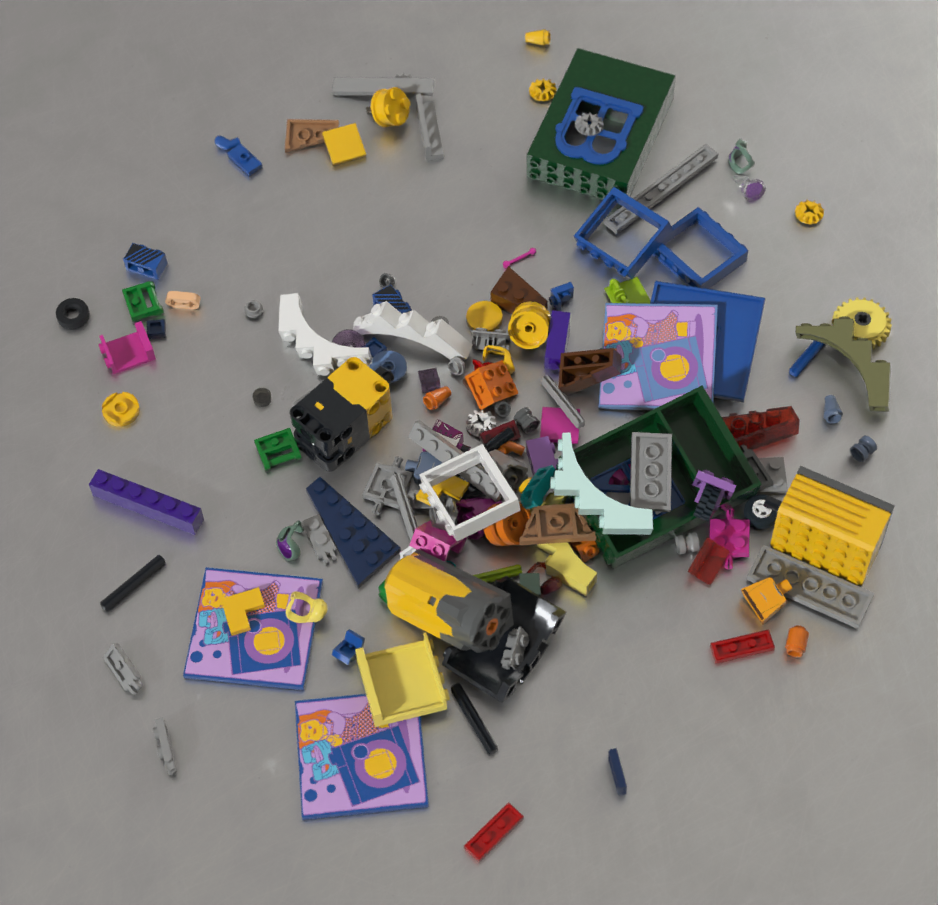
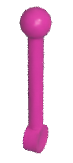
M531 248L528 252L511 261H504L503 267H510L511 264L530 254H536V249Z

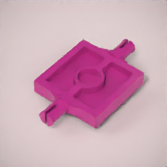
M731 508V515L730 509L726 511V519H710L709 557L724 558L725 569H728V563L729 569L733 568V559L749 557L750 520L734 519L735 510Z

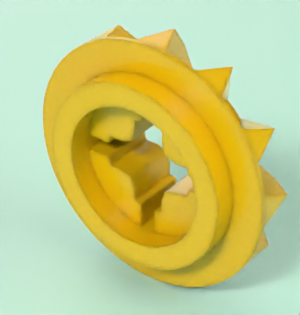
M544 78L542 80L536 79L535 82H531L529 87L531 97L538 101L552 99L557 91L555 83H552L550 79L545 80Z
M807 199L805 202L800 201L799 205L796 206L795 215L799 221L805 224H816L822 220L824 209L821 207V203L817 204L815 200L811 202ZM807 209H808V210H813V213H811V212H808V213H807L806 211H807Z

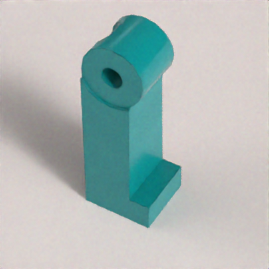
M553 465L538 469L523 490L520 500L525 509L542 505L543 497L550 489V477H554L555 468Z

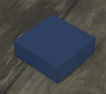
M165 319L147 321V336L149 339L166 338Z

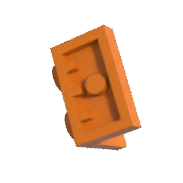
M503 360L480 367L465 376L480 411L498 401L519 393Z

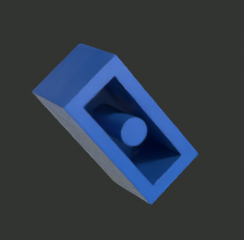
M132 243L123 258L126 270L159 280L168 264L166 255L161 250H154L145 245Z
M392 285L372 294L373 305L387 301L402 314L412 311L408 302L402 300L399 290H395Z

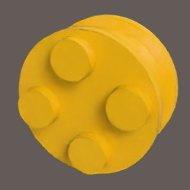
M400 88L379 89L372 97L371 107H366L367 114L372 113L374 120L381 127L400 126L406 122L409 116L410 100Z

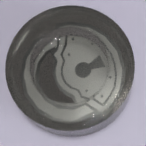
M258 388L253 392L252 397L255 405L265 407L271 403L272 396L268 389Z

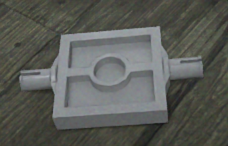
M399 456L395 457L393 465L376 463L362 495L363 498L375 502L372 510L374 514L379 515L383 505L397 509L400 508L390 479L392 475L400 473L406 491L408 490L413 474L400 468L403 458Z

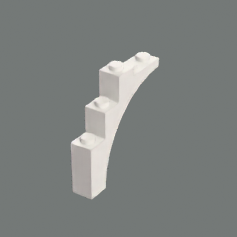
M298 293L280 295L278 332L283 342L296 340V350L299 357L305 359L313 357V366L317 375L326 376L332 374L336 367H340L351 357H357L365 364H372V355L369 347L353 348L341 346L319 336L304 319L302 301Z
M387 301L374 305L369 314L356 318L351 331L356 337L365 334H386L403 337L430 347L450 360L453 357L466 360L473 345L443 319L429 323L415 310L402 314Z

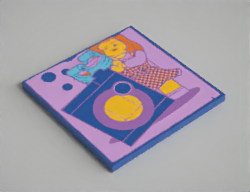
M206 567L183 677L187 679L304 690L316 622H293L287 618L286 609L291 601V594L295 591L304 593L314 600L320 598L323 579ZM259 587L265 607L246 613L251 628L250 631L231 636L221 598ZM295 599L290 611L299 616H306L310 612V604L304 600Z
M366 694L295 701L303 820L429 807L420 716L375 727Z

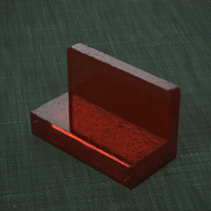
M707 537L687 572L711 585L730 551Z

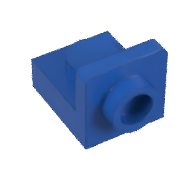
M571 282L551 288L549 302L552 307H555L556 311H561L562 301L565 302L573 298L574 287Z

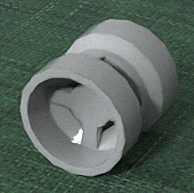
M690 532L685 536L682 534L675 536L679 555L685 554L690 550L692 552L699 551L700 546L696 532Z

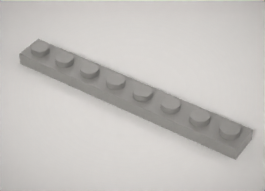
M707 144L703 145L633 199L649 209L653 208L718 158V153ZM622 206L604 220V224L617 235L637 220L639 216Z

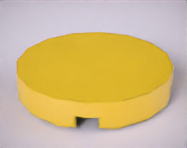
M479 301L471 305L467 310L466 320L471 330L486 328L488 332H494L495 329H499L502 325V311L493 302Z
M128 392L113 393L102 404L103 417L108 424L123 427L131 424L136 420L140 412L137 398Z

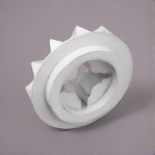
M483 409L481 411L474 410L472 414L468 415L466 420L468 432L479 437L480 433L496 427L495 416L490 411L486 412ZM478 419L484 421V427L478 423Z

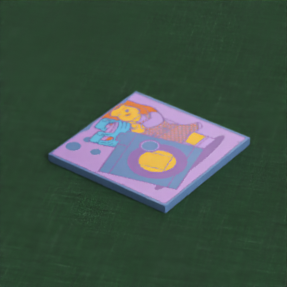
M605 303L602 349L614 348L622 356L621 374L600 382L599 409L654 410L702 385L713 402L718 305Z

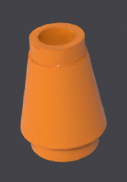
M444 386L426 393L423 397L425 406L430 410L437 409L451 396V390Z

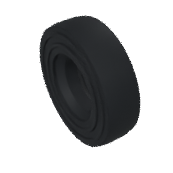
M69 298L58 305L56 318L62 327L78 329L87 323L89 309L83 300ZM77 309L80 313L76 318L70 319L66 317L67 311Z

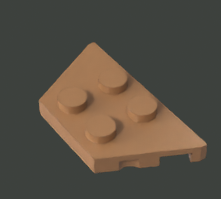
M574 503L542 505L533 509L531 517L525 526L524 533L520 537L519 544L535 545L596 541V535L587 525L586 519L578 515V508H575Z

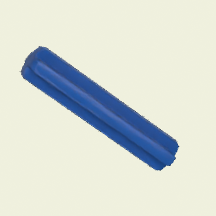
M813 341L790 367L789 374L797 377L825 344Z

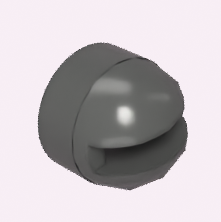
M384 273L380 276L379 283L383 288L389 285L393 286L395 278L391 274Z
M498 401L495 404V412L499 416L505 417L510 413L511 406L506 401ZM499 406H506V409H498V408H499Z

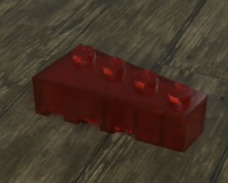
M792 406L767 409L766 412L749 411V414L743 415L732 413L727 417H722L739 447L745 444L747 449L753 450L799 434L800 419Z

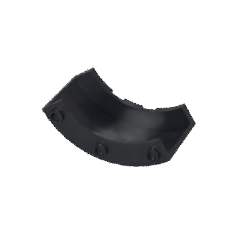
M508 576L500 580L497 579L493 586L510 594L514 625L503 634L498 646L494 650L477 653L471 649L465 651L453 645L451 647L448 646L443 653L444 660L441 664L502 703L515 692V686L518 681L523 683L549 646L546 642L551 633L556 634L566 614V611ZM521 627L529 635V643L525 648L524 660L516 670L511 666L510 669H504L501 663L504 650L512 649L506 647L509 632H512V629L518 630Z

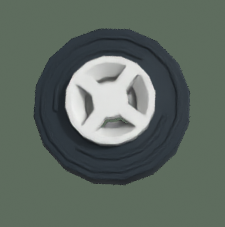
M755 495L745 504L744 517L750 520V525L754 528L767 529L775 524L777 512L763 506L766 495Z

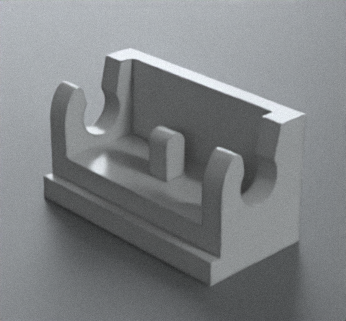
M449 496L444 507L455 523L458 510L455 498ZM436 507L430 508L429 513L432 527L446 530L445 522H441L436 514Z

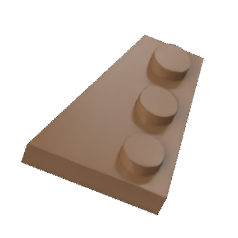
M287 119L285 153L325 143L322 132L338 128L339 120Z

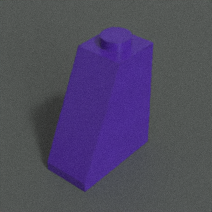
M552 310L544 368L560 370L561 353H566L570 335V312Z

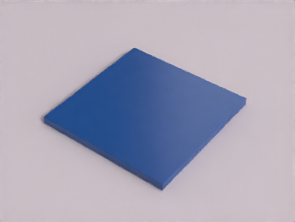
M655 281L650 304L718 305L714 398L744 403L765 298Z

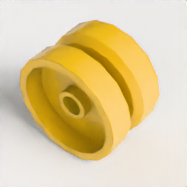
M529 301L521 303L515 308L508 324V333L515 345L524 349H533L545 342L548 337L551 315L545 306Z

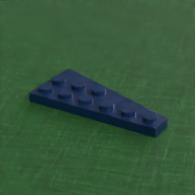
M321 477L317 478L306 488L309 498L318 511L331 539L359 589L401 551V547Z

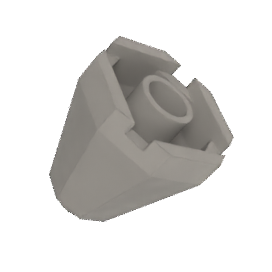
M495 449L488 452L514 493L519 492L520 485L528 478L526 474L528 468L526 465Z

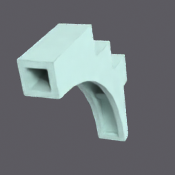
M562 433V438L558 439V451H561L562 458H558V470H555L554 477H550V489H554V496H575L574 506L578 508V515H602L599 516V528H603V534L651 535L653 530L652 509L635 508L622 504L597 489L585 476L576 460L572 448L571 433Z

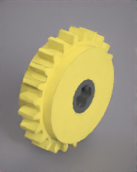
M858 297L854 301L849 299L848 303L843 301L842 306L838 305L831 322L832 326H834V319H839L841 316L850 317V319L854 320V340L858 338L872 340V349H875V345L880 347L882 342H886L892 327L891 318H888L889 312L884 313L885 307H880L879 302L875 304L872 299L870 301L866 300V298L859 300Z

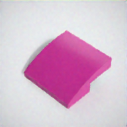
M542 407L540 438L548 436L550 442L558 443V439L562 438V433H571L572 444H578L579 429L574 426L563 410L555 407Z

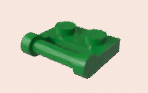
M148 281L122 289L132 322L153 315L160 316L164 313L163 307L159 304L155 293L154 282ZM142 292H148L152 307L147 308Z
M290 428L254 440L265 471L270 470L272 466L302 458ZM288 449L293 451L269 460L267 459L268 456Z

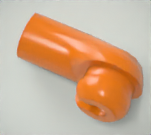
M507 441L496 450L505 454L514 452L522 456L525 447L515 442Z

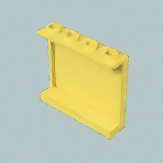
M426 632L423 633L424 640L385 650L365 654L363 647L355 649L359 671L375 727L447 710V701H450L447 688L443 689L442 684H445L443 673H438L437 668L440 667L437 655L433 656L432 651H435L432 639L428 640Z

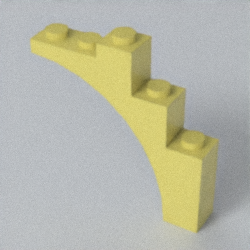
M550 492L545 501L543 500L542 505L565 504L568 496H554V492ZM568 542L537 544L539 549L550 554L545 561L546 574L580 594L587 596L597 582V572L583 563L574 553Z

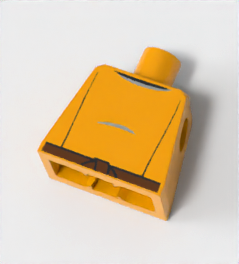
M769 577L741 589V592L763 625L787 604L784 594L793 588L787 579L776 585L772 577Z

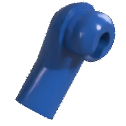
M217 136L215 144L224 150H230L239 145L240 140L238 137L229 140L223 136Z

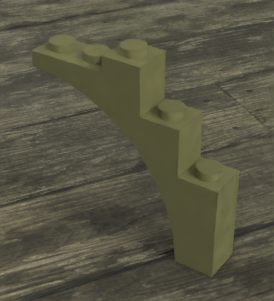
M841 316L839 319H834V326L827 323H822L819 326L803 323L801 326H796L795 333L798 339H808L824 343L841 352L853 363L866 384L870 411L889 412L890 362L885 360L872 362V340L866 338L854 340L853 319Z

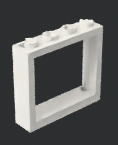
M483 444L419 474L421 491L423 494H428L429 497L427 499L431 507H436V514L439 520L445 522V529L448 535H453L456 541L521 510L519 499ZM481 463L506 502L456 526L432 486Z

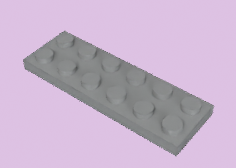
M766 545L762 546L746 579L757 583L772 577L776 585L787 579L793 589L785 593V597L857 629L874 596V593Z

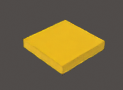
M356 123L322 132L333 166L366 156Z

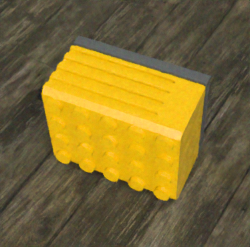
M803 466L799 467L783 501L767 496L763 504L764 507L777 512L770 543L773 549L782 553H788L795 559L804 560L811 566L818 569L822 568L836 577H843L847 579L846 581L861 586L882 546L895 507L893 504Z

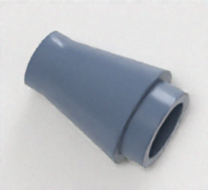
M828 395L825 397L824 419L831 424L838 423L843 413L836 397Z

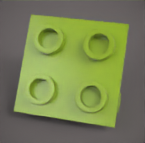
M638 277L619 282V280L614 278L610 280L609 287L604 288L611 303L650 304L651 301Z

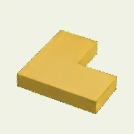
M453 476L432 486L438 498L444 493L460 501L469 487V482ZM420 489L416 499L431 506L427 499L429 497L428 494H423Z
M259 587L221 598L231 636L250 631L251 628L246 613L265 607Z

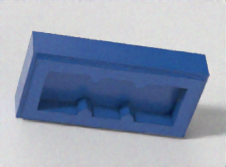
M241 143L227 152L228 157L248 176L263 168L262 163Z

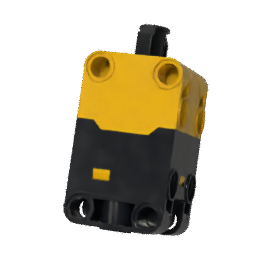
M357 357L347 359L345 363L290 409L291 423L296 428L294 430V439L298 448L325 471H335L392 420L389 385L395 379L393 373L383 366L373 371Z

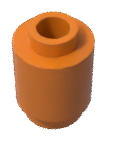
M797 625L789 629L785 646L788 655L802 657L803 653H805L809 632L806 628Z

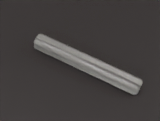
M549 375L542 377L541 384L574 426L578 429L584 427L585 420Z
M398 473L392 475L390 479L411 542L414 531L418 526L402 476Z

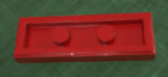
M769 629L710 643L716 664L775 650Z
M508 802L464 845V849L480 862L524 819V816Z

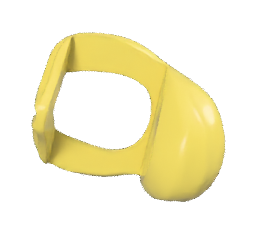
M295 591L292 592L291 601L286 609V616L289 620L296 623H308L322 620L327 613L328 606L323 599L318 598L314 600L304 593ZM295 599H301L310 604V612L306 616H299L290 611Z

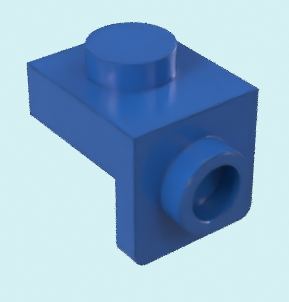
M349 629L346 631L344 640L333 649L332 656L349 665L356 659L355 649L363 647L365 638Z

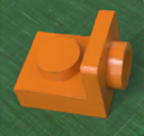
M595 541L568 542L578 552L584 563L600 552Z

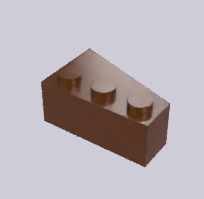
M509 266L490 292L491 302L497 304L501 310L513 314L515 308L521 303L529 301L537 302L548 310V301Z
M614 348L561 353L558 388L566 396H569L621 374L622 356Z

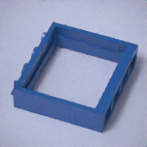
M613 187L576 232L574 238L577 242L576 245L581 250H588L595 259L600 258L609 268L614 267L617 269L621 276H628L633 279L673 229L668 220ZM617 203L658 228V231L628 267L587 241Z
M699 207L671 226L673 230L653 253L659 261L687 286L710 289L744 264L748 256L746 246L740 244L731 233L725 231L718 222H715L707 212ZM696 222L734 254L703 278L665 246L666 243Z

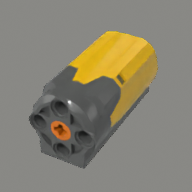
M420 549L397 561L386 577L384 588L386 589L387 606L393 615L461 650L471 649L477 653L494 650L498 646L503 634L514 625L511 596L509 593Z

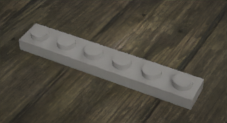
M420 420L414 423L408 438L442 463L464 453ZM480 464L459 473L461 477L495 502L501 499V493Z

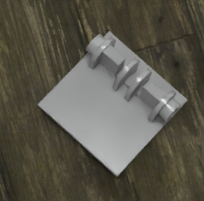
M476 328V330H471L473 338H476V340H472V347L475 350H484L486 340L487 345H489L490 340H493L492 345L495 346L496 341V346L503 347L509 351V343H506V341H510L509 333H505V330L500 329L488 332L486 328Z

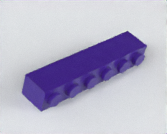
M100 469L96 471L89 483L92 495L194 535H196L204 520L202 510L197 506Z

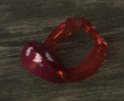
M545 562L535 563L527 573H533L538 567L546 569ZM552 576V578L546 580L540 586L541 594L547 595L558 590L562 586L561 579Z

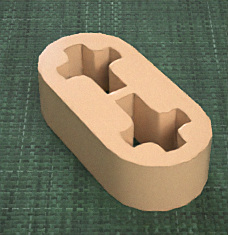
M169 291L165 303L173 308L198 309L201 297L191 292Z

